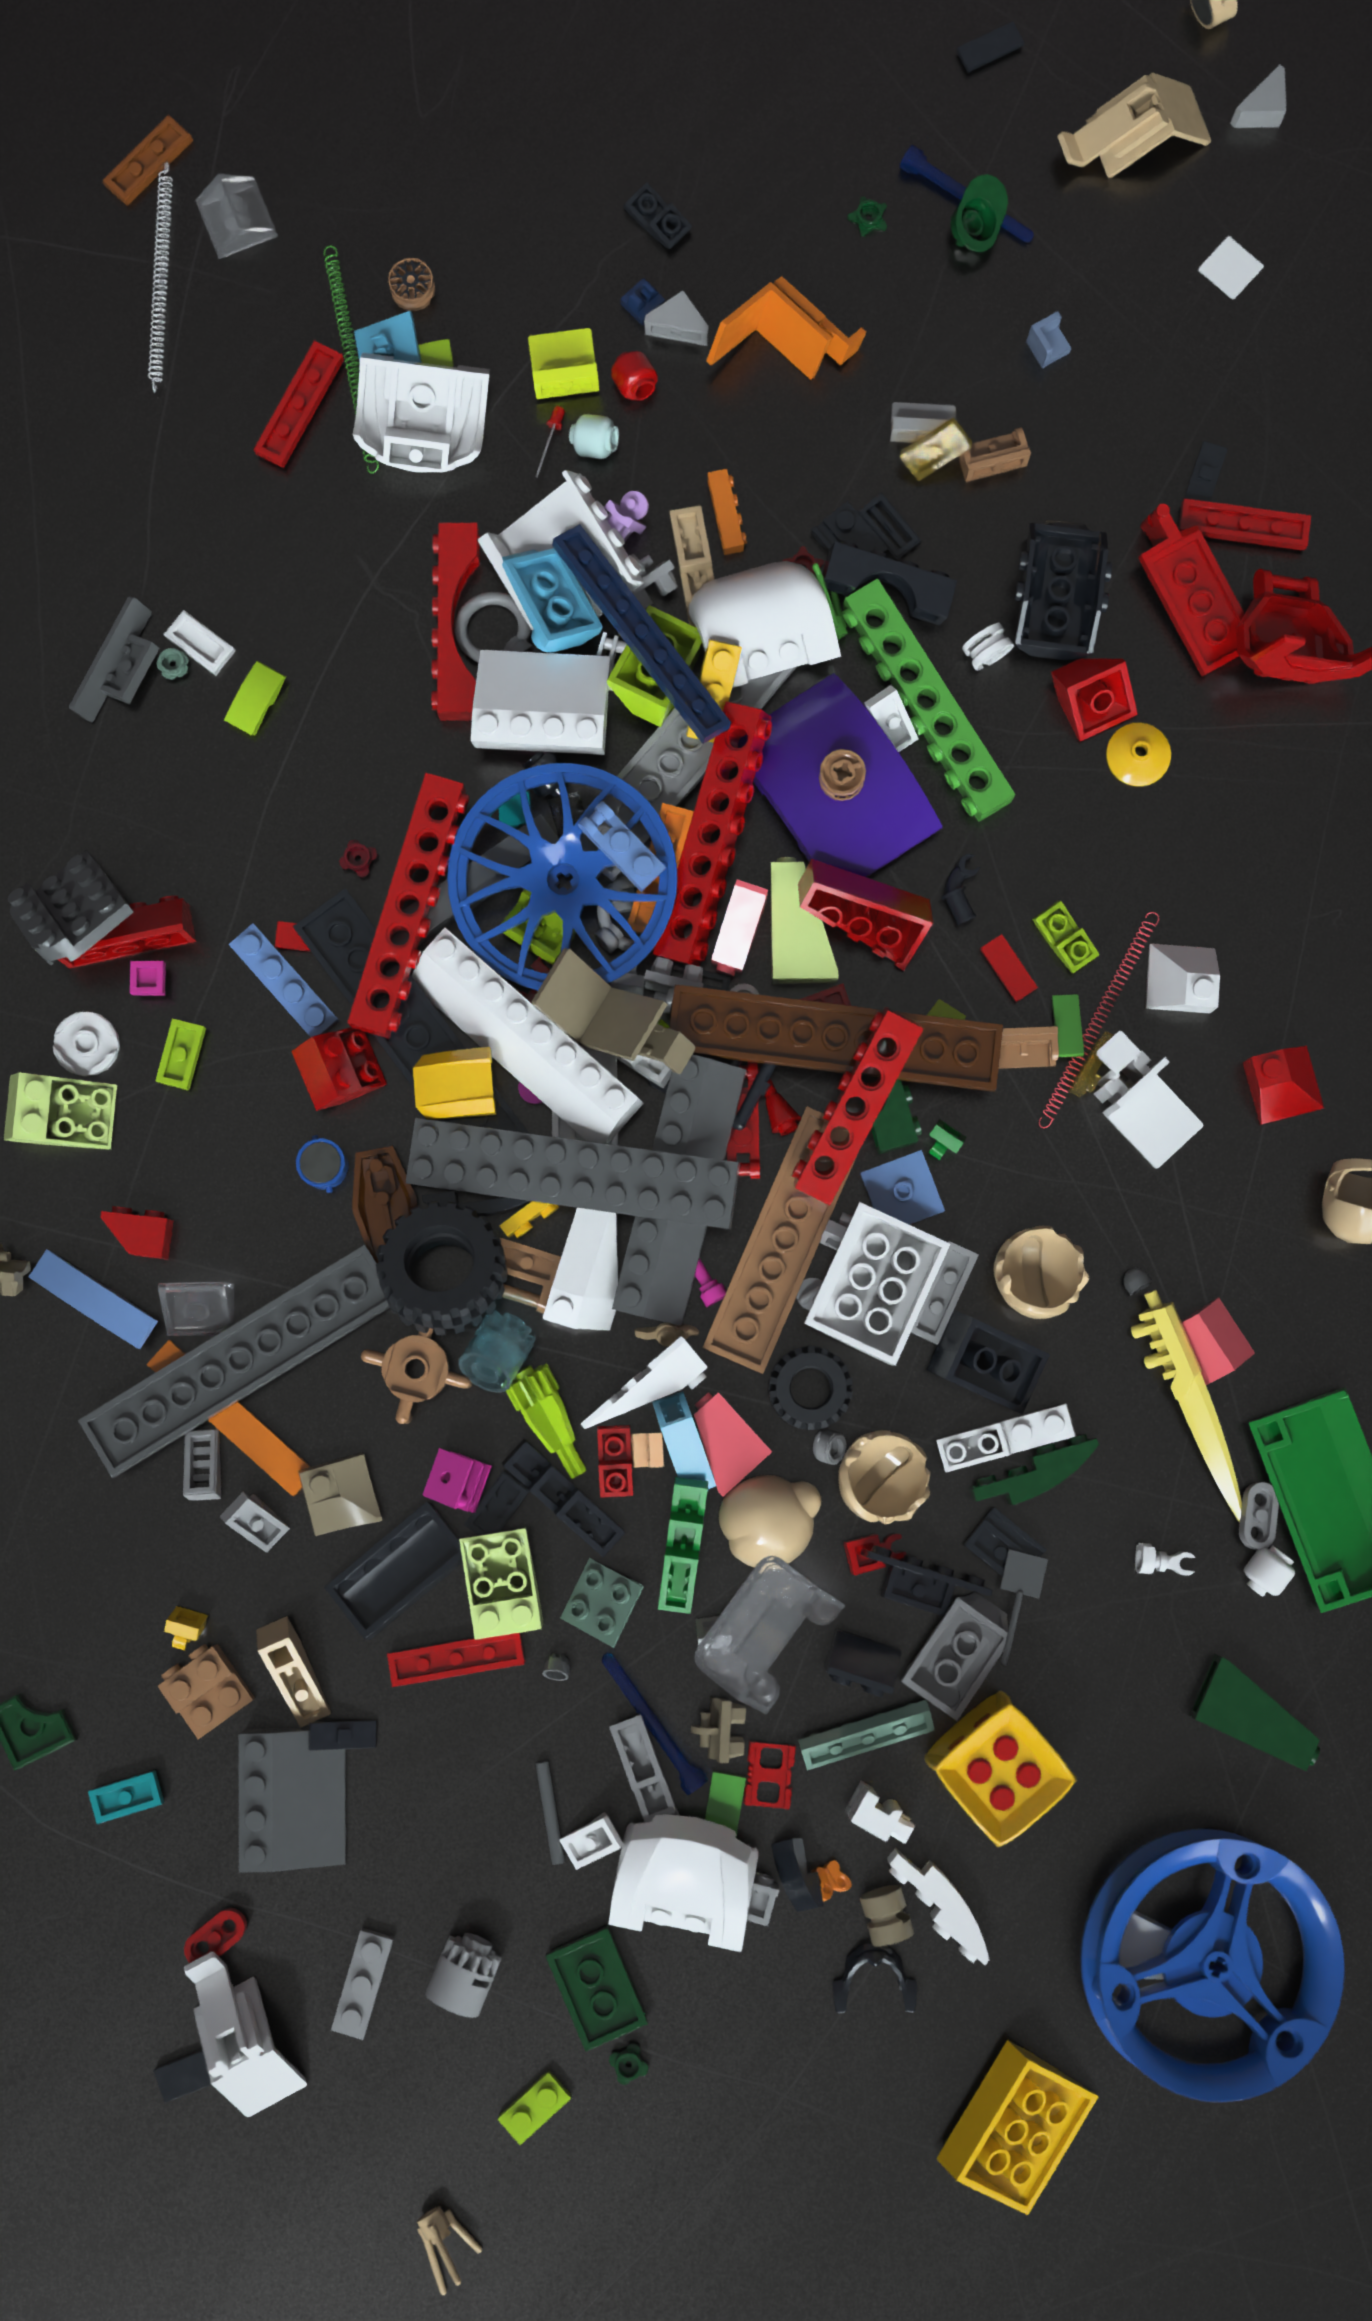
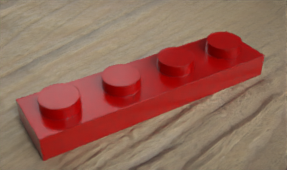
M314 340L254 448L256 455L282 468L285 467L344 361L341 353Z
M1184 498L1181 503L1178 529L1182 531L1197 524L1203 537L1305 551L1308 547L1311 515Z
M521 1633L477 1640L469 1638L387 1653L392 1687L525 1664Z

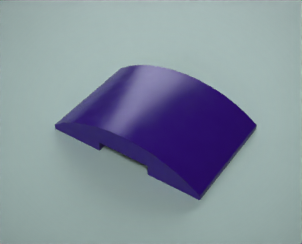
M836 674L829 675L769 714L772 717V732L769 739L765 740L762 750L763 763L760 770L756 772L753 782L760 793L767 797L798 842L799 849L809 862L811 859L867 878L942 829V824L929 800L899 752L861 701ZM748 735L740 738L738 748L743 747L747 743ZM840 749L851 750L858 754L866 768L865 781L860 793L854 798L845 801L833 800L827 796L821 789L819 782L821 763L824 758L831 752Z

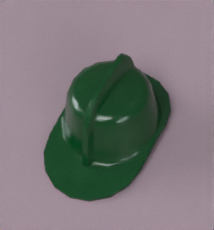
M989 174L979 175L971 180L965 189L959 206L951 216L950 223L957 246H966L970 250L983 252L991 248L996 241L1006 215L1008 198L1003 183L995 176Z

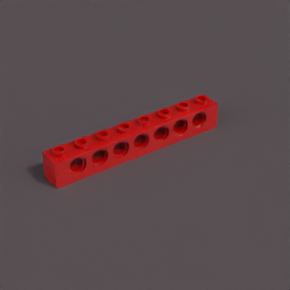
M727 701L725 702L723 712L731 721V725L727 731L715 737L677 868V892L673 912L664 933L653 951V954L658 957L699 967L701 961H704L708 953V936L710 930L715 927L717 922L716 909L719 898H722L726 891V874L728 867L734 862L736 855L734 847L737 836L742 833L745 824L743 815L746 805L750 803L754 794L753 781L756 772L760 770L763 763L762 750L765 740L769 739L772 732V717L762 709ZM748 735L747 743L743 747L738 748L740 738ZM738 766L737 776L729 780L730 771ZM729 798L728 807L720 812L721 802ZM720 829L718 840L711 843L712 833ZM710 861V870L702 875V866L705 862ZM701 892L702 899L700 903L693 906L694 896ZM692 923V933L684 938L683 932L685 927Z
M425 773L347 1022L351 1028L390 1039L391 1032H397L402 1013H399L398 1010L401 1000L406 1001L410 993L411 982L408 981L411 968L416 970L420 961L421 950L417 949L421 937L426 938L429 932L431 919H428L427 916L430 907H436L441 889L437 887L440 875L445 876L448 870L450 857L446 855L450 844H454L460 827L456 825L459 813L465 814L468 806L469 795L466 794L463 783ZM438 807H444L448 810L447 816L442 820L431 818L432 812ZM428 838L438 840V846L433 851H424L422 849V843ZM426 869L429 871L428 878L421 883L414 882L412 875L416 870ZM408 900L419 902L417 911L412 914L402 912V907ZM398 931H407L409 933V939L403 945H395L393 943V936ZM397 962L400 968L396 975L392 977L383 975V968L387 963ZM380 993L389 994L390 1000L387 1006L383 1008L374 1007L373 1000L376 995Z

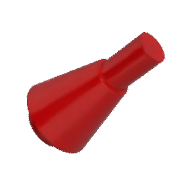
M770 1078L768 1083L771 1086L765 1097L772 1133L780 1132L781 1136H784L797 1129V1123L801 1120V1116L777 1092Z

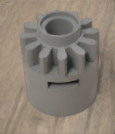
M464 1933L463 1938L460 1936L456 1938L449 1936L427 1986L425 1996L436 2005L450 2012L471 2018L478 2017L494 1980L501 1957L495 1955L496 1952L491 1950L492 1944L482 1937L470 1933Z

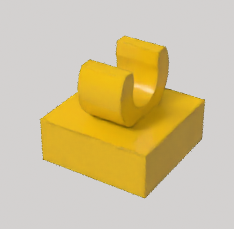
M176 1606L167 1618L164 1632L174 1634L172 1647L185 1650L187 1642L190 1643L191 1640L196 1641L206 1627L208 1615Z

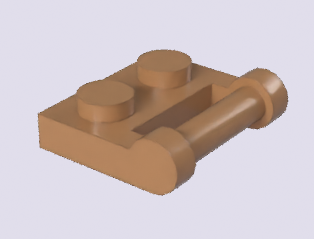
M500 1238L506 1259L507 1275L543 1286L541 1295H537L504 1284L505 1291L502 1297L537 1308L536 1312L544 1314L561 1256Z

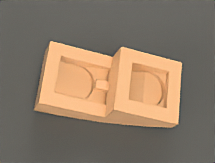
M662 1433L631 1434L632 1467H664Z

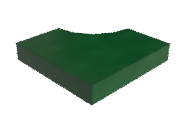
M20 1694L0 1703V1741L14 1771L78 1739L64 1709L55 1712L38 1711L27 1705Z

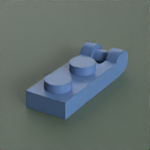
M601 801L594 808L595 812L589 818L584 817L578 823V826L642 892L666 867L614 814L612 809L605 802ZM603 822L611 828L604 835L597 829Z

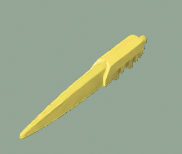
M1157 1290L1150 1291L1144 1294L1149 1309L1138 1315L1140 1321L1145 1322L1132 1326V1335L1134 1338L1151 1335L1153 1341L1149 1344L1151 1349L1156 1348L1157 1353L1144 1357L1145 1366L1151 1369L1163 1365L1165 1372L1162 1374L1164 1380L1174 1378L1171 1385L1174 1397L1178 1399L1196 1443L1220 1491L1236 1519L1240 1522L1242 1507L1240 1491L1226 1440L1201 1374L1202 1369L1174 1303H1162Z

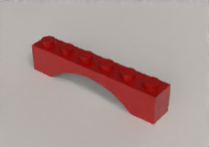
M439 523L438 534H433V553L438 554V565H433L432 577L433 585H438V597L432 598L433 616H438V628H432L433 648H438V659H432V678L437 679V691H432L431 703L432 710H437L440 721H472L476 679L468 671L458 654L455 645L454 621L460 594L469 577L480 565V543L478 542L480 532L477 523Z

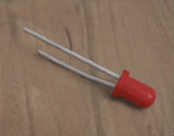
M561 406L554 407L551 418L547 420V426L552 428L536 478L541 469L553 431L562 429L561 423L565 410Z

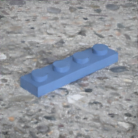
M254 923L229 943V946L310 1037L327 1033L339 1022V1019Z

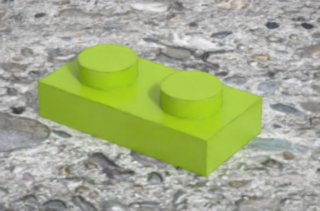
M172 1018L155 1080L157 1083L190 1091L206 1027Z
M549 2069L498 2116V2120L517 2143L521 2145L571 2099L572 2095Z

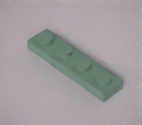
M927 1700L907 1704L904 1707L886 1713H878L870 1718L854 1723H847L822 1733H815L798 1740L808 1771L935 1731Z

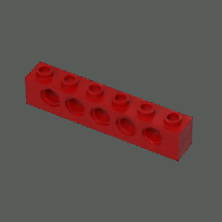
M885 1007L882 1013L877 1011L868 1028L872 1033L867 1043L861 1041L854 1053L853 1059L857 1062L851 1073L845 1071L837 1087L841 1092L836 1102L830 1100L822 1115V1118L826 1121L821 1131L814 1130L806 1146L811 1150L805 1161L802 1159L798 1160L791 1174L795 1178L794 1188L829 1206L924 1029L921 1024ZM885 1037L892 1038L895 1041L893 1051L888 1054H882L877 1051L879 1040ZM868 1067H874L880 1073L879 1078L873 1083H866L861 1079L862 1072ZM860 1097L864 1100V1106L859 1112L853 1113L846 1109V1102L850 1098ZM838 1126L845 1127L849 1131L848 1137L841 1142H836L830 1137L831 1131ZM821 1156H829L833 1159V1165L830 1169L821 1171L815 1167V1161Z

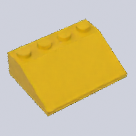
M1007 2040L936 2159L956 2181L1028 2215L1099 2096L1033 2053Z

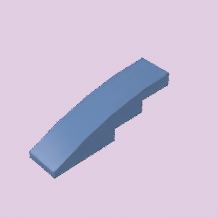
M46 1249L29 1275V1278L138 1349H141L158 1322L117 1292L104 1286L50 1250Z

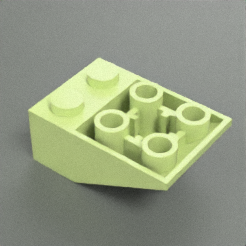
M21 1072L10 1075L4 1140L110 1150L117 1085Z
M526 1528L459 1539L475 1640L542 1629L544 1623Z

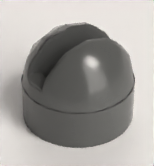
M1137 1267L1129 1269L1124 1276V1286L1130 1296L1142 1291L1153 1283L1148 1273Z
M552 1653L544 1663L543 1676L555 1681L567 1680L570 1673L569 1659L564 1654L557 1658L556 1653Z

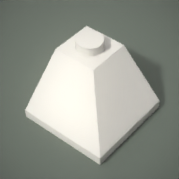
M1149 944L1145 1009L1211 1013L1218 1008L1220 972L1215 948Z

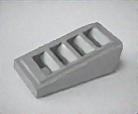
M218 1429L191 1430L185 1434L183 1496L188 1500L221 1499L220 1438ZM210 1441V1447H194V1442ZM210 1455V1460L194 1461V1456ZM195 1469H210V1474H195ZM195 1483H209V1487L195 1488Z

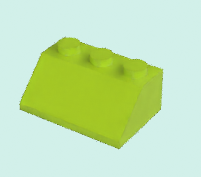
M648 605L647 613L692 670L703 649V643L697 628ZM626 645L607 679V684L632 714L662 727L673 704L629 646Z

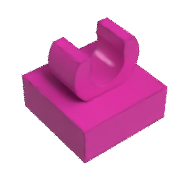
M130 961L131 995H165L166 963L164 961Z

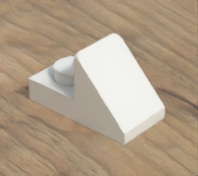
M892 685L864 702L869 713L885 732L898 752L919 739L898 691Z
M605 1812L589 1824L568 1833L559 1840L576 1870L624 1846Z

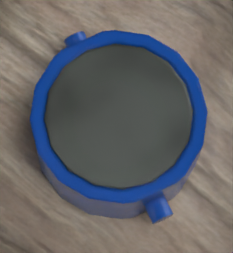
M314 1135L312 1140L305 1143L299 1150L296 1158V1169L301 1179L307 1184L331 1193L333 1192L332 1188L338 1186L346 1178L349 1169L348 1157L345 1151L335 1142Z

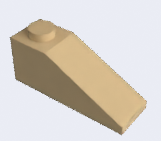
M286 1616L257 1629L258 1652L300 1728L308 1725L309 1722H314L330 1715V1707L304 1647L288 1617Z

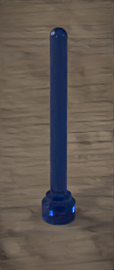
M911 145L904 155L899 168L908 174L914 173L918 175L921 173L961 200L966 187L928 163L927 157L923 155L924 151L915 145ZM1008 214L1005 215L1001 227L1024 242H1030L1033 239L1034 234L1032 230Z
M610 1653L604 1654L602 1657L603 1665L638 1715H642L645 1725L680 1773L678 1778L681 1783L679 1785L687 1796L709 1779L701 1768L697 1769L695 1765L691 1766L616 1658Z

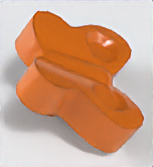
M836 1860L826 1863L824 1867L812 1870V1872H818L823 1901L829 1900L832 1897L833 1890L843 1892L849 1890L852 1886L850 1878L840 1871V1865Z

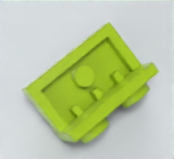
M525 889L522 891L518 903L502 923L528 906L531 892ZM556 912L543 917L535 931L529 951L551 965L555 964L561 954L563 920ZM528 921L503 934L522 945ZM574 930V932H573L572 941H573V938H574L575 933H576L575 930Z

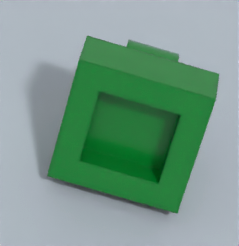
M939 1119L929 1134L937 1140L929 1153L938 1160L941 1159L948 1148L957 1153L967 1137Z

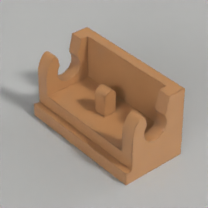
M1022 427L1015 429L1011 434L969 445L963 442L956 448L965 482L1025 467L1031 456Z
M1058 1026L1003 1028L999 1069L1056 1066V1060L1059 1057Z

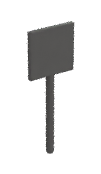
M1010 1549L1008 1550L1000 1589L1016 1593V1598L1001 1660L1003 1667L1008 1665L1022 1597L1026 1595L1040 1598L1048 1559Z

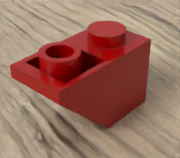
M112 1206V1212L101 1211L100 1218L128 1254L169 1260L174 1221L164 1218L165 1212L145 1210L144 1216L133 1215L132 1208Z

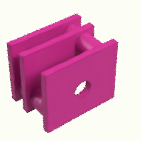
M439 1448L422 1496L454 1509L459 1508L475 1513L492 1466L460 1453L449 1452Z

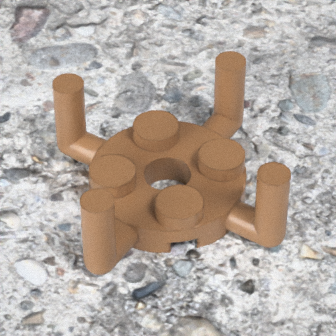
M429 1328L427 1333L419 1331L418 1335L398 1340L386 1353L366 1349L361 1353V1359L364 1362L382 1367V1375L387 1387L400 1399L396 1413V1421L400 1424H408L412 1421L411 1409L413 1402H423L434 1398L446 1384L464 1389L471 1388L473 1385L472 1377L449 1371V1360L446 1352L437 1342L431 1339L432 1328ZM413 1359L421 1360L425 1366L424 1374L417 1379L411 1378L406 1370L408 1363Z

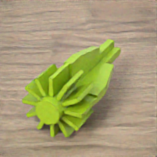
M548 1364L539 1365L534 1370L531 1365L520 1369L514 1373L516 1379L511 1380L509 1384L504 1386L515 1410L519 1411L521 1409L527 1424L548 1451L558 1454L571 1479L583 1474L587 1470L572 1444L576 1440L564 1403L557 1391L559 1385Z

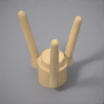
M437 2206L417 2220V2224L420 2227L417 2230L423 2239L440 2294L445 2295L447 2290L433 2245L436 2244L456 2285L461 2284V2279L443 2243V2239L451 2234L448 2227L451 2226L477 2253L482 2251V2247L460 2225L450 2209L443 2212L441 2207Z

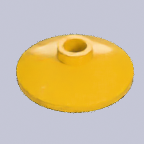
M1131 723L1121 727L1113 734L1107 746L1106 759L1110 771L1121 782L1131 786H1147L1158 781L1167 771L1171 760V749L1165 735L1156 727L1146 723ZM1143 747L1146 750V755L1138 756L1135 748Z

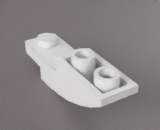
M1066 1403L978 1427L936 1441L945 1472L1072 1438L1076 1436Z
M895 1848L887 1857L889 1864L892 1866L889 1872L902 1884L905 1885L907 1881L913 1884L918 1889L915 1892L916 1896L926 1905L931 1907L933 1903L936 1904L930 1912L932 1920L935 1922L932 1927L943 1938L948 1940L952 1936L961 1944L958 1950L973 1963L978 1959L986 1965L989 1957L984 1939L969 1907L956 1887L931 1860L920 1870Z

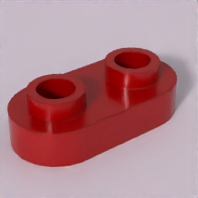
M225 1908L195 1931L187 1939L184 1946V1954L188 1962L192 1963L210 1952H215L218 1956H221L238 1942L247 1928L244 1914L235 1908ZM230 1919L234 1921L235 1930L226 1929L225 1920ZM201 1941L206 1942L209 1946V1951H200L198 1943Z

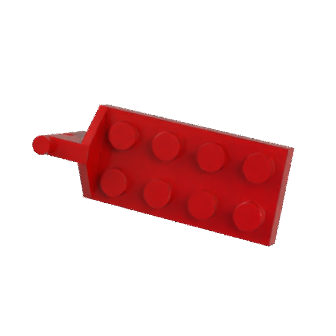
M1160 504L1141 523V529L1148 535L1153 548L1141 554L1138 559L1200 675L1204 676L1239 657L1237 653L1236 628L1245 613L1198 525L1196 524L1179 531L1169 513V506L1167 504Z

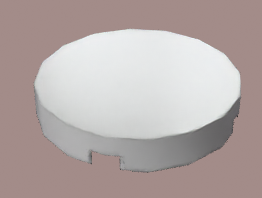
M76 1012L65 1018L56 1028L54 1034V1055L59 1064L72 1074L83 1077L96 1076L108 1070L117 1059L120 1048L119 1034L114 1025L100 1014Z

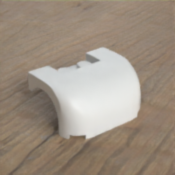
M788 561L774 562L714 579L703 584L694 594L689 604V617L699 632L705 652L709 638L742 647L732 688L747 684L748 680L807 663L813 665L841 657L831 610L824 590L814 574L800 564Z

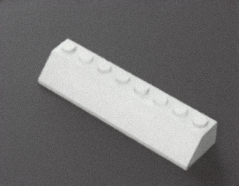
M444 928L423 951L419 964L412 974V978L430 1002L480 1047H490L492 1057L586 1141L608 1144L644 1104L449 930Z

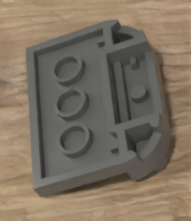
M87 850L80 855L72 857L66 867L56 875L48 877L39 889L35 890L29 883H26L22 888L15 889L8 896V902L11 904L10 914L29 944L49 965H53L55 960L67 957L71 962L74 961L134 912Z

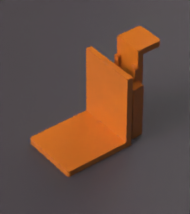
M781 276L775 282L767 284L720 323L707 362L712 366L747 336L757 330L802 373L812 380L818 371L825 353L830 355L839 365H842L859 350L866 331L861 327L848 338L819 309Z

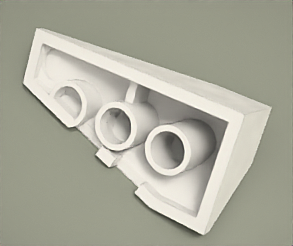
M577 1208L542 1319L574 1329H611L616 1313L612 1306L618 1286L619 1268L617 1257V1213Z
M681 1336L648 1364L645 1370L632 1378L617 1394H614L586 1418L581 1425L584 1429L682 1390L687 1385L693 1389L707 1377L703 1371L708 1367Z

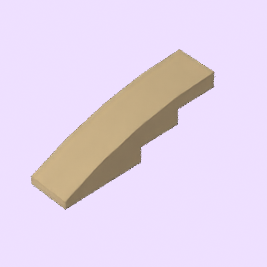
M701 505L669 511L688 623L694 627L696 626L689 617V604L694 594L703 584L714 580Z

